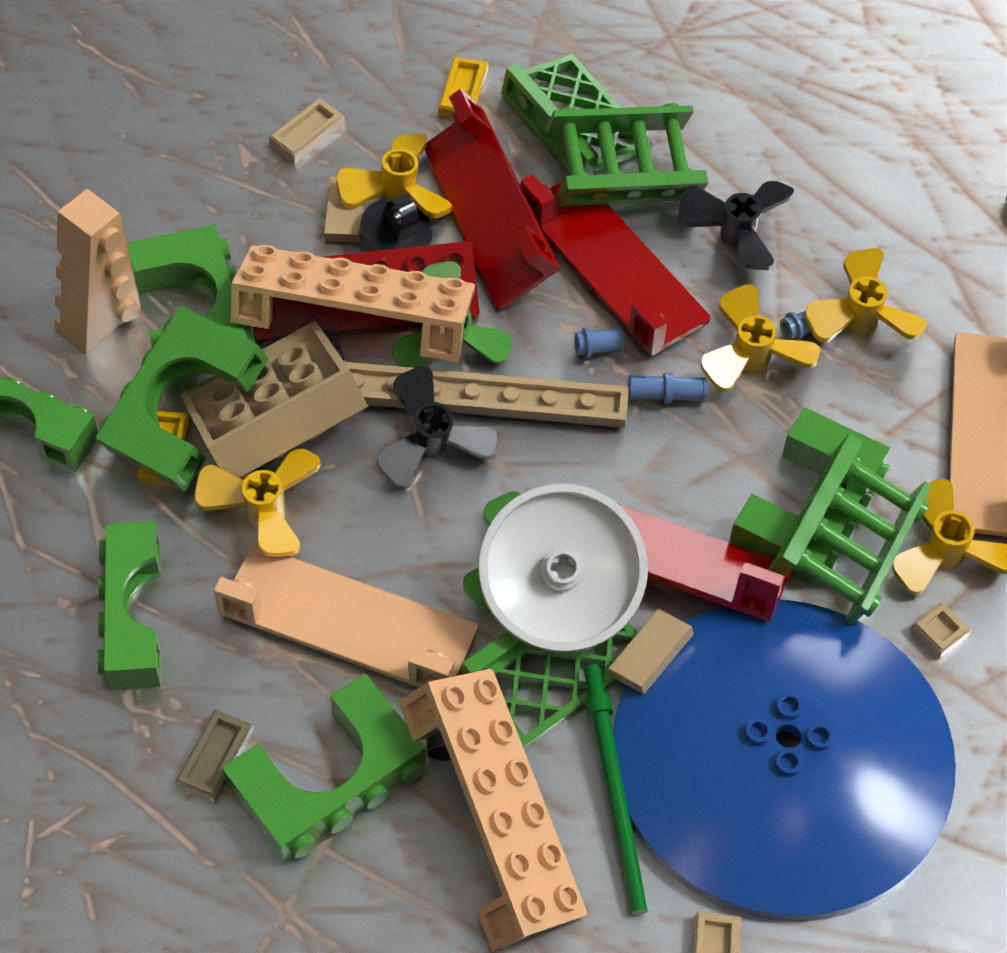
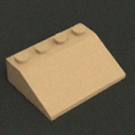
M316 321L262 349L268 361L248 392L214 375L180 394L219 468L240 479L245 478L254 469L272 459L283 457L292 448L307 440L319 437L325 430L341 421L352 419L359 411L368 407L349 368Z

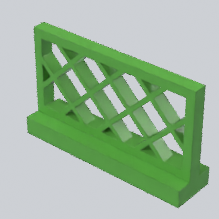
M573 54L525 70L519 64L506 68L501 91L502 96L568 172L569 167L563 135H546L545 127L553 111L559 109L551 100L569 104L570 107L576 106L584 109L621 108ZM570 68L577 76V79L557 74V72ZM538 79L550 82L549 88L538 86L533 80ZM557 84L573 88V95L553 90V85ZM581 90L592 93L597 98V101L576 96L577 91ZM632 131L612 132L614 133L613 140L618 163L635 157L634 144L630 145L617 141L618 135L633 138ZM577 133L584 172L588 173V175H593L595 171L604 168L602 156L598 157V153L591 147L592 145L600 148L598 136L592 135L593 133ZM648 138L649 147L651 151L653 142Z
M628 622L616 635L606 641L605 656L581 653L582 651L557 653L540 650L521 642L506 631L462 662L459 675L492 669L495 676L513 679L511 699L504 698L507 707H509L513 722L515 708L539 712L537 726L526 735L523 734L514 722L522 746L525 748L586 704L585 699L589 697L586 682L578 681L580 661L603 665L602 680L605 690L617 681L611 677L608 669L616 660V658L611 657L612 638L627 640L630 643L637 635V632ZM527 653L545 655L543 675L521 672V658ZM551 657L575 660L573 679L549 676ZM515 663L514 670L506 669L510 665ZM519 680L542 683L540 703L516 700ZM548 684L571 688L570 703L564 707L546 704ZM577 689L586 690L577 697ZM545 713L553 714L544 721Z

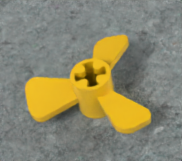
M424 134L400 135L393 139L391 150L387 151L382 157L381 171L342 168L337 173L336 185L340 200L348 209L358 208L379 196L382 199L403 194H408L419 210L431 218H439L449 214L452 207L451 203L445 198L416 184L418 158L426 148L428 140Z
M878 248L854 251L845 257L843 268L851 284L847 298L811 301L808 303L805 311V319L813 336L822 343L832 340L845 327L860 334L870 333L878 327L880 320L904 338L915 340L925 331L927 322L921 316L885 305L887 288L877 279L884 253Z
M743 285L725 293L721 297L719 310L737 330L735 343L708 352L702 358L701 369L717 390L721 392L731 391L743 371L749 373L763 371L769 365L772 354L804 368H813L817 365L820 347L817 344L808 341L775 339V325L768 318L759 315V293L755 285Z
M295 449L286 456L275 473L268 470H258L249 474L244 480L215 465H207L201 469L195 490L196 504L203 511L245 507L247 520L251 525L258 528V545L263 554L269 557L296 555L300 550V543L284 519L286 515L284 491L317 472L321 466L320 457L306 449Z
M937 479L928 482L932 485L925 498L929 502V506L922 516V520L931 530L927 542L897 554L892 563L893 574L905 590L914 596L921 595L938 568L944 570L954 569L962 563L965 556L996 572L1007 574V544L972 540L975 532L972 520L964 513L954 510L952 482L947 479Z

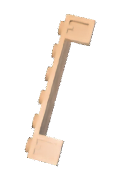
M252 245L232 281L230 322L268 329L272 322L273 297L423 323L420 356L458 363L461 355L464 321L475 292V284L464 282L459 278L445 279L428 276L420 271L405 272L389 269L380 264L365 265L351 262L345 258L331 259L314 256L312 253L305 251L291 252L279 250L270 245Z
M957 332L954 338L949 481L952 482L954 490V510L964 513L972 520L975 528L974 533L1007 537V338Z
M259 545L251 546L233 581L220 577L214 588L218 614L416 687H421L430 681L458 676L462 662L465 661L478 633V625L476 623L289 556H266L260 551Z
M487 669L430 681L399 700L398 702L413 742L427 739L438 731L441 732L501 890V897L476 909L492 952L505 948L535 933L586 916L587 910L494 671Z

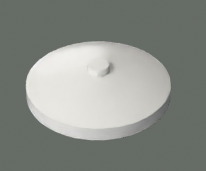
M559 483L540 486L510 501L501 509L490 524L484 536L479 557V581L482 594L497 622L521 642L540 650L557 653L587 650L600 645L616 635L628 623L639 607L648 576V561L644 541L628 513L603 493L575 484Z

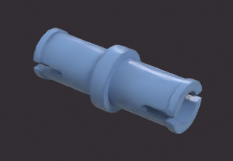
M663 373V376L629 375L627 386H629L628 400L658 399L662 400L663 404H671L672 400L705 402L708 393L707 377H673L672 373Z

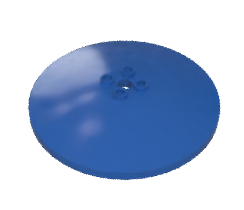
M791 600L779 601L770 622L726 606L714 608L685 621V623L692 626L694 635L644 695L627 685L621 695L615 715L613 735L632 829L647 851L672 877L696 894L729 910L756 918L803 922L841 916L867 907L902 885L920 867L933 849L945 826L955 789L956 762L954 744L943 708L920 670L899 648L887 638L859 621L852 625L844 621L847 617L845 614L818 605ZM784 731L793 733L798 738L799 744L793 748L783 747L776 740V735Z

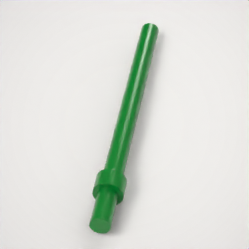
M589 664L583 668L589 696L585 699L587 714L594 722L631 915H642L648 912V906L610 715L613 714L611 698L609 694L605 693L600 665Z

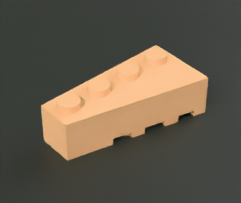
M85 189L57 213V251L62 254L59 265L56 266V278L61 281V292L55 295V307L60 310V317L55 319L54 327L55 331L85 354L124 322L133 319L137 311L141 309L121 214L89 189Z

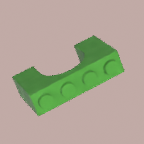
M215 224L127 243L139 295L177 286H194L204 289L214 296L216 300L212 308L203 317L255 343L251 326L230 322L231 286L236 271L234 266L227 267L225 260L231 259L226 237L219 239ZM163 328L148 331L152 348L160 338ZM192 372L185 374L174 381L204 375L208 373Z
M180 305L176 313L165 322L162 334L154 347L145 353L141 367L133 380L129 381L122 389L120 400L112 413L102 420L99 433L95 438L109 452L186 492L206 458L194 445L160 427L157 410L163 392L174 380L192 372L211 373L248 392L268 361V358L258 344Z
M806 407L803 408L787 434L782 457L820 475L833 450L850 433L863 441L856 454V457L861 459V465L883 479H886L891 465L885 463L890 447ZM852 477L848 480L844 478L840 484V487L845 489L843 494L869 509L874 498V494L870 493L871 490ZM751 493L733 523L729 543L775 559L798 515L788 512ZM836 508L824 514L823 517L828 520L827 525L852 539L858 525L853 522L854 519ZM819 538L816 541L811 539L806 547L811 551L810 556L834 570L840 554L836 553V549ZM792 570L791 575L815 587L819 582L803 570L799 572Z
M366 673L330 696L332 715L354 741L362 754V760L356 773L340 787L324 792H311L292 785L284 778L259 744H256L222 767L226 786L283 863L293 857L301 858L307 855L316 846L320 838L329 832L338 833L346 828L353 820L355 814L366 807L372 809L378 806L387 798L389 791L401 783L409 784L422 774L424 767H426V748L420 740L413 742L407 724Z

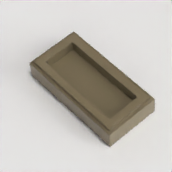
M214 709L175 781L176 787L216 804L226 785L222 767L243 753L254 732L253 724Z

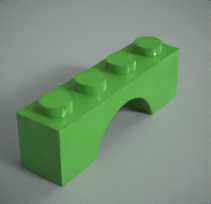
M0 377V418H18L30 423L36 428L34 437L41 458L76 472L97 441L95 437L99 432L94 415L80 405L71 406L63 403L48 392L41 391L39 393L29 389L14 378L7 377L5 379Z
M156 521L106 524V540H99V560L101 565H105V576L98 577V592L100 601H105V612H99L97 619L99 637H104V649L97 651L99 675L106 676L110 690L160 687L161 648L156 630L137 623L128 614V607L134 594L143 585L161 576L160 537Z

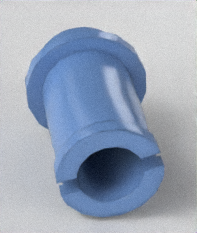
M805 311L798 314L789 312L780 321V330L786 340L800 341L804 335L812 333L805 319Z
M587 327L582 328L581 332H575L574 335L575 351L577 355H584L585 358H590L591 354L623 352V330L621 327L589 331Z

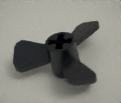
M767 181L759 187L754 195L736 193L724 202L698 186H690L683 193L678 210V221L683 227L721 226V240L728 247L738 249L739 262L744 267L768 271L773 268L774 258L757 235L761 214L790 201L793 198L794 189L778 181Z
M416 367L400 374L395 379L393 392L413 417L409 436L380 450L377 456L379 470L395 487H406L423 455H438L446 448L447 444L480 459H489L494 455L498 437L495 430L484 426H453V415L449 408L442 403L434 402L433 372L429 367ZM430 424L429 430L432 434L426 433L422 425Z

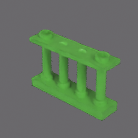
M669 103L659 107L600 109L563 107L554 110L545 127L546 135H563L570 173L569 176L565 177L557 192L559 206L681 201L684 191L690 186H698L704 190L708 185L706 170L693 171L691 168H688L681 130L684 129L694 112L693 106H679L676 103ZM666 130L674 171L658 172L654 169L646 131ZM632 131L639 173L624 174L622 171H619L612 132ZM577 133L598 134L605 174L588 175V173L584 172Z
M849 433L833 450L773 560L769 571L786 577L792 570L796 572L803 570L853 602V605L844 621L852 625L863 615L870 617L878 607L882 596L877 592L913 522L917 523L926 512L929 502L925 498L932 485L925 481L911 495L905 493L860 464L861 459L856 457V454L863 441ZM852 477L902 509L894 525L843 494L845 489L840 487L844 478L848 480ZM835 507L884 538L886 541L878 556L827 525L828 520L823 517L827 508L832 510ZM819 538L869 570L870 572L862 587L860 588L810 556L811 551L806 548L810 540L816 541Z

